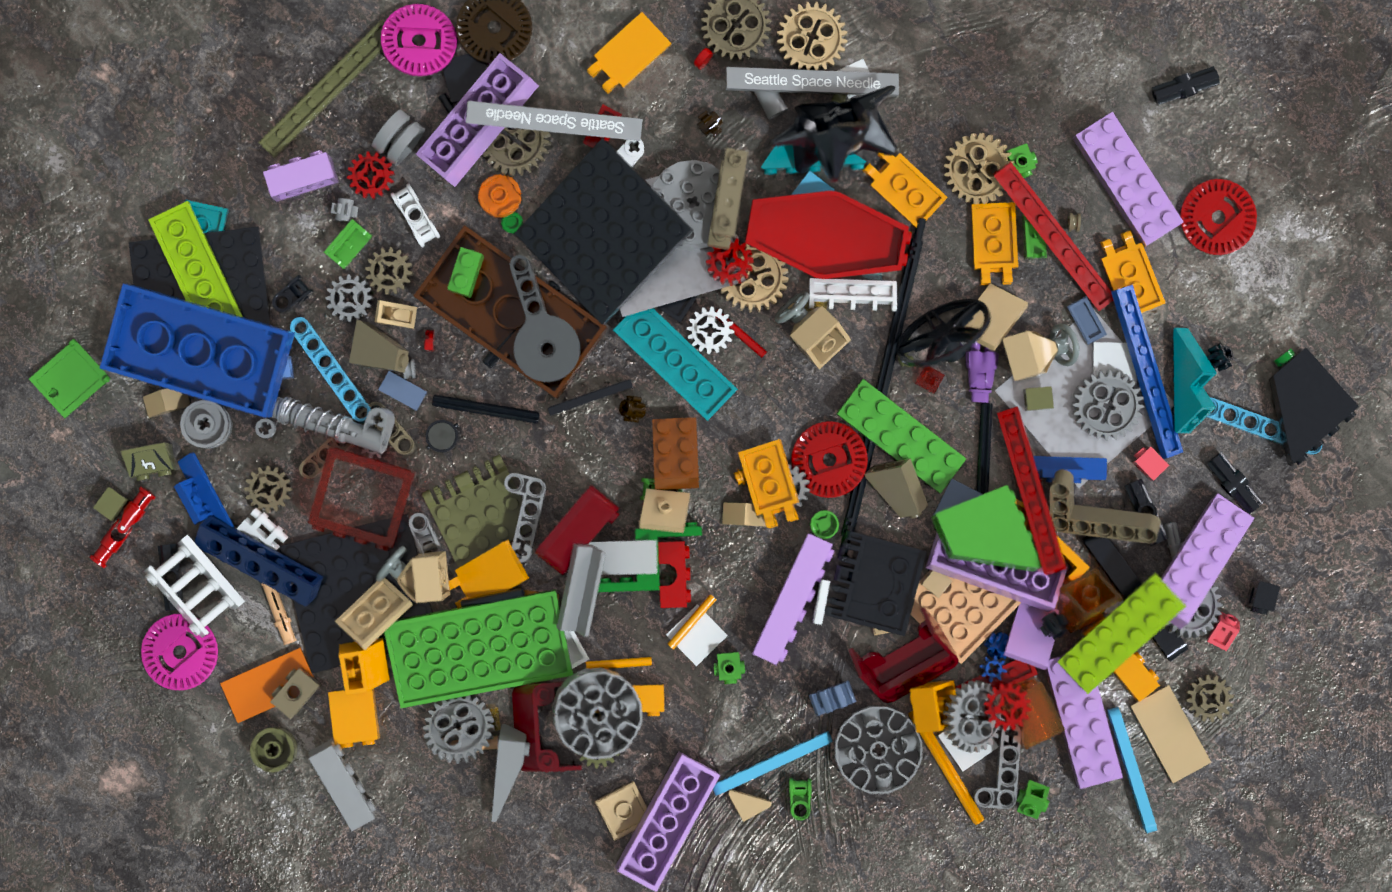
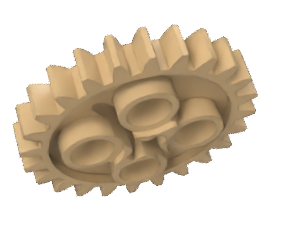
M807 2L804 9L798 4L797 12L791 8V17L784 15L787 23L779 24L784 31H777V35L783 37L777 40V44L784 45L779 49V52L787 53L784 56V60L792 59L791 67L797 63L798 70H801L803 66L806 67V70H810V68L818 70L821 66L826 71L827 63L832 67L835 65L833 58L836 60L841 59L838 52H845L841 45L847 44L848 40L842 38L847 35V31H841L845 26V22L838 23L841 16H833L835 9L827 12L826 4L820 9L818 2L815 3L814 7H811L809 2ZM805 18L811 20L812 26L807 29L803 28L800 25L801 20ZM817 20H820L821 23L815 36L818 40H813L808 54L804 55L803 53L809 41L808 36H811ZM823 27H829L832 30V35L825 37L821 34L820 30ZM797 38L801 39L804 42V46L799 49L795 48L792 45V41ZM821 47L824 50V54L821 57L814 56L812 53L813 48Z
M976 133L971 134L970 138L963 136V142H955L958 148H950L953 155L946 156L950 160V164H945L944 167L949 168L950 172L944 175L951 176V180L947 184L955 185L952 192L960 191L958 198H963L966 195V202H971L973 199L974 204H979L980 200L983 204L988 203V198L991 201H995L996 195L999 197L1004 195L1001 190L1003 187L993 176L990 168L992 164H995L999 170L1009 162L1008 157L1012 153H1005L1004 150L1007 148V145L999 146L1001 139L993 141L992 134L988 135L986 139L985 133H980L978 137ZM979 147L984 150V157L982 159L977 155ZM963 161L966 162L968 165V171L966 173H964L961 169V164ZM981 164V172H977V169L979 168L978 165ZM977 178L982 182L980 190L975 187V180Z
M747 244L746 250L751 249L752 255L749 257H752L754 260L761 259L764 265L756 267L753 264H749L752 266L753 271L746 272L748 279L739 286L734 284L733 286L722 288L721 294L728 293L726 301L733 299V307L738 303L741 304L740 311L747 306L749 313L752 312L753 307H756L757 311L760 312L763 305L768 310L769 302L776 305L777 300L775 297L782 299L783 294L780 290L786 291L787 286L782 283L788 282V277L783 276L788 273V269L782 268L785 262L778 261L779 259ZM739 251L738 257L744 261V256ZM765 269H771L769 272H764ZM749 274L757 276V280L749 279ZM770 278L774 283L771 286H765L762 284V280ZM745 287H750L754 290V293L748 296L743 294L742 290Z

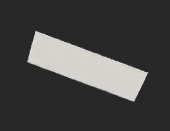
M656 540L590 542L588 544L594 545L605 552L601 575L657 574Z

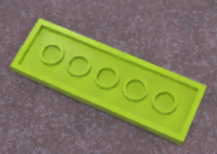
M186 201L148 219L185 300L243 317L190 202Z
M1155 573L1058 660V663L1089 694L1186 607V604Z

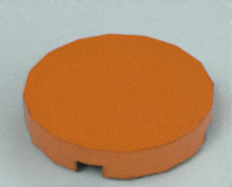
M495 174L482 182L479 188L478 201L481 208L490 216H509L518 209L521 203L522 193L519 185L510 176Z

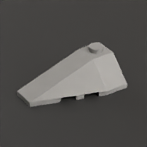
M502 724L498 740L492 822L497 821L523 765L524 757L529 756L530 743L526 742L527 734L507 724Z

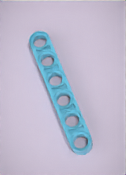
M303 317L293 319L290 324V330L295 332L294 337L352 418L358 423H365L366 417L359 419L356 416V412L359 408L365 407L368 415L369 411L372 410L313 326ZM300 322L306 324V330L303 333H297L295 330L296 325ZM312 339L318 340V347L315 350H309L307 347L308 342ZM324 356H329L331 359L327 367L320 366V359ZM336 373H341L343 376V380L339 384L332 383V376ZM348 390L355 392V398L352 401H345L344 394Z
M1210 398L1216 408L1206 418L1283 445L1278 421L1215 398ZM1226 409H1232L1235 412L1234 420H1225L1223 413ZM1247 416H1252L1256 421V425L1252 429L1244 425V420ZM1269 423L1276 427V433L1273 436H1268L1265 433V426ZM1322 445L1315 451L1309 450L1306 454H1317L1322 449Z
M1119 707L1108 709V717L1146 834L1157 831L1155 819Z
M829 731L824 732L716 782L713 791L717 796L833 742Z

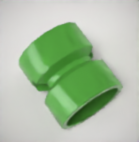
M826 510L819 511L810 520V530L814 536L820 539H828L837 533L839 521L832 512Z

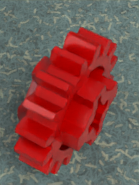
M367 151L366 157L359 154L360 160L358 162L352 160L354 167H348L352 175L347 176V179L353 180L349 186L351 188L357 187L355 190L357 195L363 192L364 199L368 197V194L371 195L372 199H375L376 194L383 197L382 191L384 189L390 191V188L387 186L388 183L394 184V180L390 179V176L395 175V172L389 171L393 165L391 163L385 164L387 160L385 156L379 159L378 152L374 154V157L371 156L369 151ZM374 162L381 164L384 170L377 169ZM365 163V167L362 169V171L357 172L359 167ZM370 168L372 169L373 173L376 174V176H373L372 183L370 182L369 178L366 177V175H369ZM385 179L382 185L377 188L379 181ZM358 181L367 183L368 189L361 187Z
M736 238L734 243L730 242V248L727 251H724L726 249L712 247L713 252H707L708 257L711 258L706 260V265L711 266L707 270L709 274L714 273L713 279L715 281L720 278L721 285L728 281L730 286H733V281L735 280L741 284L740 278L748 279L746 272L753 271L752 266L749 265L754 263V259L749 257L752 255L751 249L746 250L747 244L745 242L740 245L739 239ZM739 251L743 254L744 261L738 258ZM731 258H733L734 263L730 262L729 265H727L726 261H730ZM716 262L722 265L721 272L716 268Z
M1011 682L1007 688L1001 683L1000 690L993 687L994 694L988 693L986 695L990 701L984 702V705L989 707L984 713L991 715L988 720L989 722L996 721L995 728L1003 725L1004 731L1008 729V726H1011L1012 730H1016L1017 723L1021 727L1024 725L1022 719L1029 720L1030 717L1026 712L1032 711V708L1027 707V704L1032 702V700L1025 698L1028 693L1027 691L1020 692V685L1014 689ZM1009 692L1015 693L1020 699H1013L1010 697ZM1000 694V703L993 706L995 698ZM1006 700L1009 704L1013 703L1014 705L1011 713H1008L1007 709L1003 710L1002 708ZM1023 707L1020 717L1016 719L1015 712L1018 708ZM1000 713L1006 716L1007 721L1001 720L996 714Z

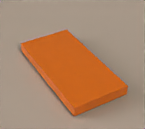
M298 648L220 683L237 723L274 708L275 706L271 703L274 697L271 695L279 685L283 688L288 682L285 678L293 669L297 671L299 668H303L314 678L302 648ZM291 686L289 694L291 697L296 698L299 696L300 690L296 686Z

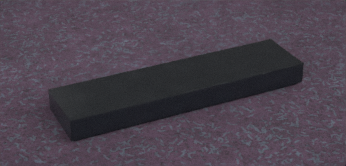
M628 379L550 406L548 411L552 417L632 389L633 385L631 380Z

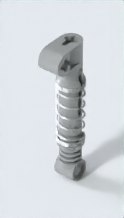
M277 397L272 418L274 417L281 424L286 425L291 421L294 428L299 426L304 428L305 432L308 430L314 431L316 436L320 433L325 435L326 439L330 437L335 438L337 443H350L380 454L384 453L387 448L395 423L393 412L386 408L370 410L365 424L362 425L354 422L348 416L343 417L342 414L335 416L332 411L323 412L321 407L314 409L309 403L302 405L301 401L291 397ZM374 425H377V426H379V427H382L383 430L380 431V430L374 429L373 427H374Z

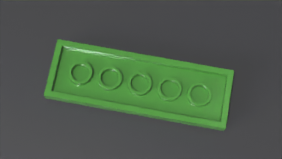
M864 379L859 382L836 413V415L896 461L911 458L917 477L939 494H941L966 460L959 452Z

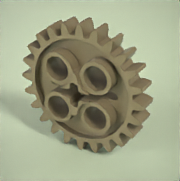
M715 0V4L709 2L708 6L711 10L703 11L708 18H701V22L707 25L701 27V31L707 32L703 36L704 40L710 39L707 47L715 46L714 54L722 51L721 58L729 54L730 61H732L734 55H737L739 61H741L743 54L748 59L750 58L751 51L757 55V46L764 48L762 40H769L765 33L771 32V28L766 26L771 23V19H765L769 15V11H762L765 3L758 5V0ZM737 5L741 11L737 15H732L728 11L729 7ZM745 10H749V13L740 22L741 28L736 27L726 41L723 40L732 29L731 22L737 23ZM752 18L757 21L758 25L755 28H748L745 22ZM718 22H723L727 25V29L723 32H718L715 29V25ZM739 35L743 37V44L739 46L733 44L732 38Z
M505 127L504 131L513 138L519 139L522 144L531 148V151H526L519 144L513 143L507 136L500 133L486 149L487 151L483 153L485 158H489L488 164H494L496 171L501 168V172L505 175L509 170L511 176H514L516 171H518L523 176L524 169L531 173L532 165L539 168L537 161H545L542 154H549L545 146L551 145V142L546 140L551 134L544 131L519 128L509 130V127ZM534 133L535 139L532 142H526V137ZM504 139V146L496 148L497 142ZM518 151H522V157L518 160H514V154Z

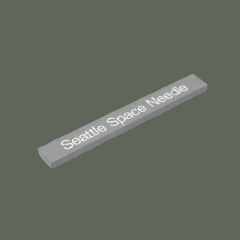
M726 67L725 69L726 90L863 95L892 85L896 88L890 96L898 97L899 74L743 67Z
M467 101L465 123L640 141L643 119Z

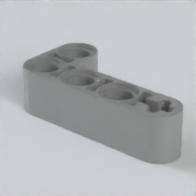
M512 473L504 480L505 488L511 493L524 495L512 548L515 553L516 549L521 548L522 543H517L518 538L523 541H530V545L525 544L524 546L527 556H522V559H520L519 554L516 553L520 562H525L532 555L546 494V484L543 480L535 477ZM513 477H518L521 485L518 489L513 490L509 487V480ZM533 482H539L542 485V491L539 494L531 492L530 486ZM530 503L537 506V512L533 516H529L525 512L526 506ZM523 525L531 526L532 534L529 537L521 535L520 529Z
M1003 725L1001 726L1002 730L999 731L995 787L980 786L973 793V799L980 807L1010 809L1016 803L1021 729L1017 725L1016 730H1014L1016 734L1011 736V742L1015 743V746L1004 744V741L1009 742V736L1005 734ZM1009 748L1013 749V759L1005 760L1003 752ZM1008 770L1011 771L1013 774L1012 780L1003 782L1001 778L1002 773ZM981 791H987L989 793L988 801L979 802L978 794ZM1006 792L1010 793L1011 801L1008 804H1002L1000 796Z

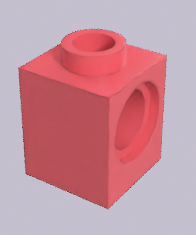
M1142 447L1134 455L1136 459L1132 462L1150 481H1154L1169 466L1152 447L1147 449Z

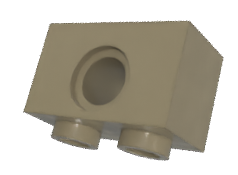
M299 668L297 671L293 669L285 678L288 682L283 688L279 685L271 695L274 697L271 703L289 719L295 717L322 685L303 668ZM291 686L299 688L300 694L297 698L290 696L289 689Z

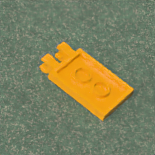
M641 12L594 55L597 62L592 64L587 69V72L594 78L603 70L610 77L602 85L603 90L607 94L618 84L624 89L671 46V42Z
M879 152L877 155L886 162L881 169L877 171L869 163L862 170L874 180L870 186L915 228L918 224V218L926 219L927 221L948 198L901 153L894 157L893 155L886 156Z
M1015 203L971 204L974 270L981 271V286L991 283L990 273L1002 272V284L1011 285L1013 282L1012 269L1018 268Z
M1131 231L1120 234L1125 245L1114 249L1110 239L1100 242L1106 257L1100 260L1113 291L1133 285L1141 313L1166 304L1142 242L1135 244Z
M778 439L738 452L756 515L763 514L766 527L769 529L777 527L778 523L774 514L785 511L787 521L799 520L794 504L800 502L781 440Z
M506 540L456 569L457 577L449 581V587L452 590L460 586L466 596L461 600L508 591L529 579L510 542ZM461 600L455 602L457 608L461 607Z

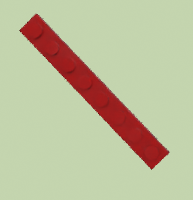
M1009 161L996 171L993 176L1097 310L1100 311L1113 301L1111 290L1012 162Z
M1017 406L999 412L997 416L1045 575L1065 570L1067 567L1020 410Z

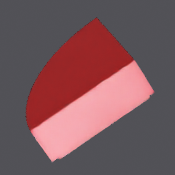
M426 330L424 349L426 351H434L435 330Z

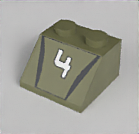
M164 442L121 451L130 478H136L137 481L150 479L149 475L157 473L158 477L171 475L172 470H177L172 444Z

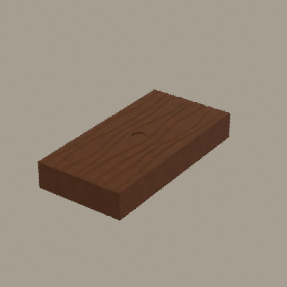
M464 225L416 291L414 297L551 396L558 399L608 330L607 326L602 325L596 318L536 276L547 313L563 319L577 333L580 342V356L575 368L560 380L542 382L527 376L518 366L514 356L515 338L525 324L526 315L510 269L512 258ZM461 247L481 253L484 256L471 298L450 292L447 289ZM516 262V270L523 271L525 268ZM525 281L523 283L522 289L524 292H530L533 289L532 281ZM536 301L529 305L531 313H537L540 309V304ZM514 330H516V331L512 334V336L506 341V343L500 348V350L497 351L496 349L502 344V342H503ZM545 343L542 350L545 355H550L554 348L551 343Z

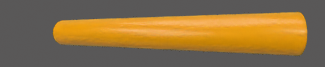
M710 594L667 644L672 649H675L717 599Z
M651 657L586 662V669L652 666Z

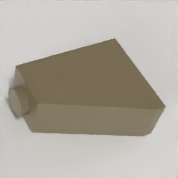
M357 320L349 363L405 373L409 362V351L373 324Z
M911 458L874 465L864 474L866 479L900 518H917L928 507Z

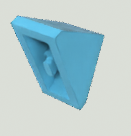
M809 171L791 195L834 191V189Z

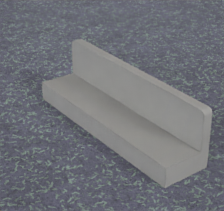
M573 545L557 623V629L560 631H576L584 637L589 636L605 559V552L594 545Z

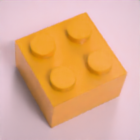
M954 680L929 682L910 689V702L913 707V723L916 726V733L937 732L948 727V724L943 723L948 717L943 712L949 710L946 703L952 702L950 695L956 696Z

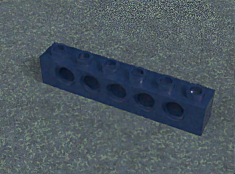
M211 515L199 525L194 543L202 551L209 553L222 562L231 565L240 572L253 577L260 583L273 588L306 607L317 597L323 576Z

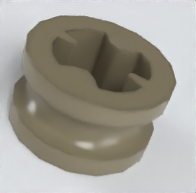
M1069 212L1068 232L1075 230L1079 233L1081 213L1073 215Z

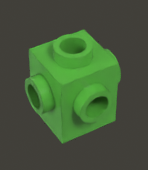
M1027 143L1005 152L1012 153L1008 157V161L1015 162L1013 165L1023 178L1033 175L1032 171L1036 169L1035 164H1038L1034 151L1030 152ZM1018 160L1023 161L1024 165H1020Z
M739 652L717 654L718 663H714L715 676H719V681L724 680V684L737 683V679H741V674H745L744 660L740 661ZM728 664H731L734 667L732 672H727L725 670V667Z
M1029 780L1025 789H1020L1016 799V802L1019 803L1017 812L1038 819L1040 813H1045L1049 805L1047 797L1050 788Z

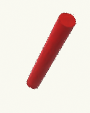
M716 317V319H717L718 321H720V322L724 325V323L722 322V320H721L720 318ZM735 323L729 326L731 330L735 331L734 335L761 358L764 357L767 351Z

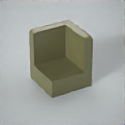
M1052 387L1027 388L1023 390L1025 411L1054 408Z
M108 487L93 508L110 521H115L129 502V499Z

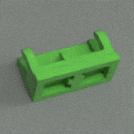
M1023 214L1025 259L1047 258L1045 241Z
M351 219L324 253L345 269L373 236Z

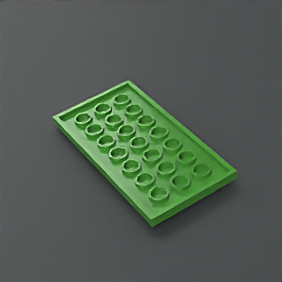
M556 589L500 602L466 606L397 619L384 633L400 708L573 675L565 631L557 629L560 606Z

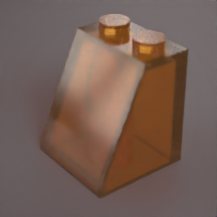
M1095 568L1060 587L1059 613L1060 615L1064 614L1069 623L1066 624V628L1072 634L1108 614L1122 601V596Z
M1033 679L1021 684L1022 688L1020 689L1021 693L1028 692L1025 696L1026 699L1032 700V702L1027 704V707L1032 708V711L1026 712L1030 717L1029 720L1022 719L1024 725L1022 727L1019 725L1021 729L1020 745L1025 750L1065 731L1043 683ZM1023 707L1018 708L1019 717L1022 713Z

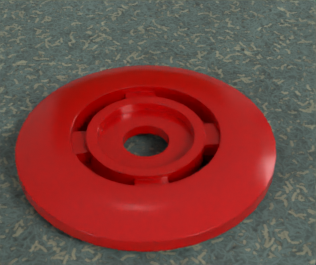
M1225 179L1208 180L1197 185L1184 199L1180 212V217L1183 220L1181 227L1187 240L1198 250L1210 255H1227L1242 248L1252 237L1257 223L1256 207L1249 193L1237 183ZM1224 197L1235 204L1239 213H1235L1232 205L1224 201ZM1215 211L1224 213L1225 220L1223 223L1216 224L1213 222L1212 214ZM1198 221H1201L1203 228L1207 232L1213 234L1212 238L1207 236L1201 230V228L1198 225Z
M821 422L809 427L797 439L792 451V468L794 469L797 466L799 467V474L801 472L806 473L803 479L810 480L806 488L811 489L810 493L819 497L836 498L851 492L862 481L867 469L868 454L863 440L856 431L839 422ZM843 444L849 449L851 464H847L848 457L846 451L842 448ZM828 453H832L836 457V463L833 466H826L823 462L824 456ZM809 455L813 456L812 463L814 469L818 472L817 475H814L811 471Z

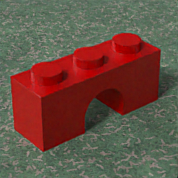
M685 541L658 542L659 564H670L677 572V578L673 584L660 586V608L687 607V603H691V589H686V581H690V567L686 568L685 559H690L689 546H685Z

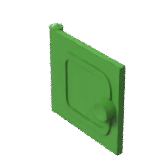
M72 339L62 351L31 376L29 380L65 419L104 384L108 383L111 378L103 369H100V366L75 339Z

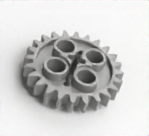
M1108 369L1106 375L1099 370L1098 377L1091 373L1092 380L1088 381L1084 378L1083 381L1086 385L1084 387L1078 385L1077 387L1081 392L1073 394L1078 399V401L1072 402L1073 406L1078 407V409L1073 411V414L1080 415L1076 422H1084L1081 429L1089 428V436L1096 432L1098 440L1102 434L1106 441H1108L1110 435L1117 440V433H1121L1125 437L1124 430L1128 429L1132 432L1133 429L1130 425L1132 423L1139 424L1135 419L1136 416H1143L1138 409L1144 408V405L1138 403V401L1144 398L1142 395H1136L1141 389L1139 387L1132 388L1135 381L1130 380L1127 382L1129 377L1127 374L1120 378V371L1118 370L1115 375H1112L1110 369ZM1098 387L1106 388L1105 395L1101 397L1096 396L1095 392ZM1115 387V390L1110 399L1111 388ZM1126 393V401L1122 403L1116 401L1118 394ZM1110 399L1113 406H1109L1106 411L1103 404L1108 403ZM1094 407L1100 409V413L1096 417L1089 416L1090 409ZM1106 411L1105 422L1101 423V419L1103 418ZM1115 413L1120 414L1121 418L1117 423L1110 422L1111 415Z
M1211 587L1198 608L1202 610L1203 616L1198 613L1197 609L1191 618L1193 622L1190 620L1182 629L1168 622L1165 626H1170L1169 633L1176 630V637L1184 634L1185 639L1190 638L1191 635L1195 639L1199 637V634L1203 636L1207 634V631L1213 630V625L1219 622L1216 617L1222 615L1217 610V608L1223 606V604L1217 602V599L1222 596L1215 595L1218 587Z
M969 681L968 684H961L962 689L956 688V696L950 695L952 702L946 703L949 710L944 711L943 714L948 717L943 723L948 724V727L944 729V732L950 733L947 739L952 740V745L957 746L959 750L979 753L981 749L987 750V744L993 745L992 738H999L996 732L997 730H1002V727L995 728L996 721L989 722L988 720L991 715L984 713L989 709L988 706L984 705V702L990 701L986 695L988 693L994 694L991 684L981 681ZM1000 694L995 698L993 706H996L1000 703V701H998L1000 699ZM960 714L981 715L988 717V720L960 717ZM996 714L998 718L1005 721V719L1001 718L1002 714Z
M470 695L466 696L465 699L458 697L457 699H450L448 702L442 700L441 706L435 703L436 711L429 710L431 718L424 719L428 725L423 726V730L426 732L423 736L428 741L426 743L428 748H432V753L434 755L438 754L440 760L446 756L448 763L453 758H455L457 764H459L461 758H464L467 763L468 756L477 759L475 753L478 751L483 754L482 746L489 747L487 739L494 738L492 733H490L495 731L492 725L494 719L490 716V710L486 709L485 703H480L477 697L472 701ZM462 712H468L465 717H459ZM442 723H449L447 727L440 728ZM478 729L476 734L469 735L471 730ZM453 740H459L456 745L450 746Z

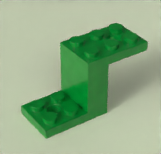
M697 522L685 523L684 533L635 529L636 541L656 540L657 574H637V582H633V578H620V582L611 583V578L600 579L598 592L660 590L658 537L702 536V527H697Z

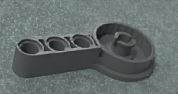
M516 255L510 261V269L526 315L525 324L519 330L514 342L516 362L520 369L532 379L542 382L560 380L575 368L579 360V338L569 323L547 313L530 260L523 255ZM519 260H525L526 268L523 271H517L515 268L516 262ZM525 281H532L533 289L530 292H524L522 289ZM534 301L540 304V309L537 313L529 311V305ZM545 343L553 345L554 350L552 354L545 355L542 349Z

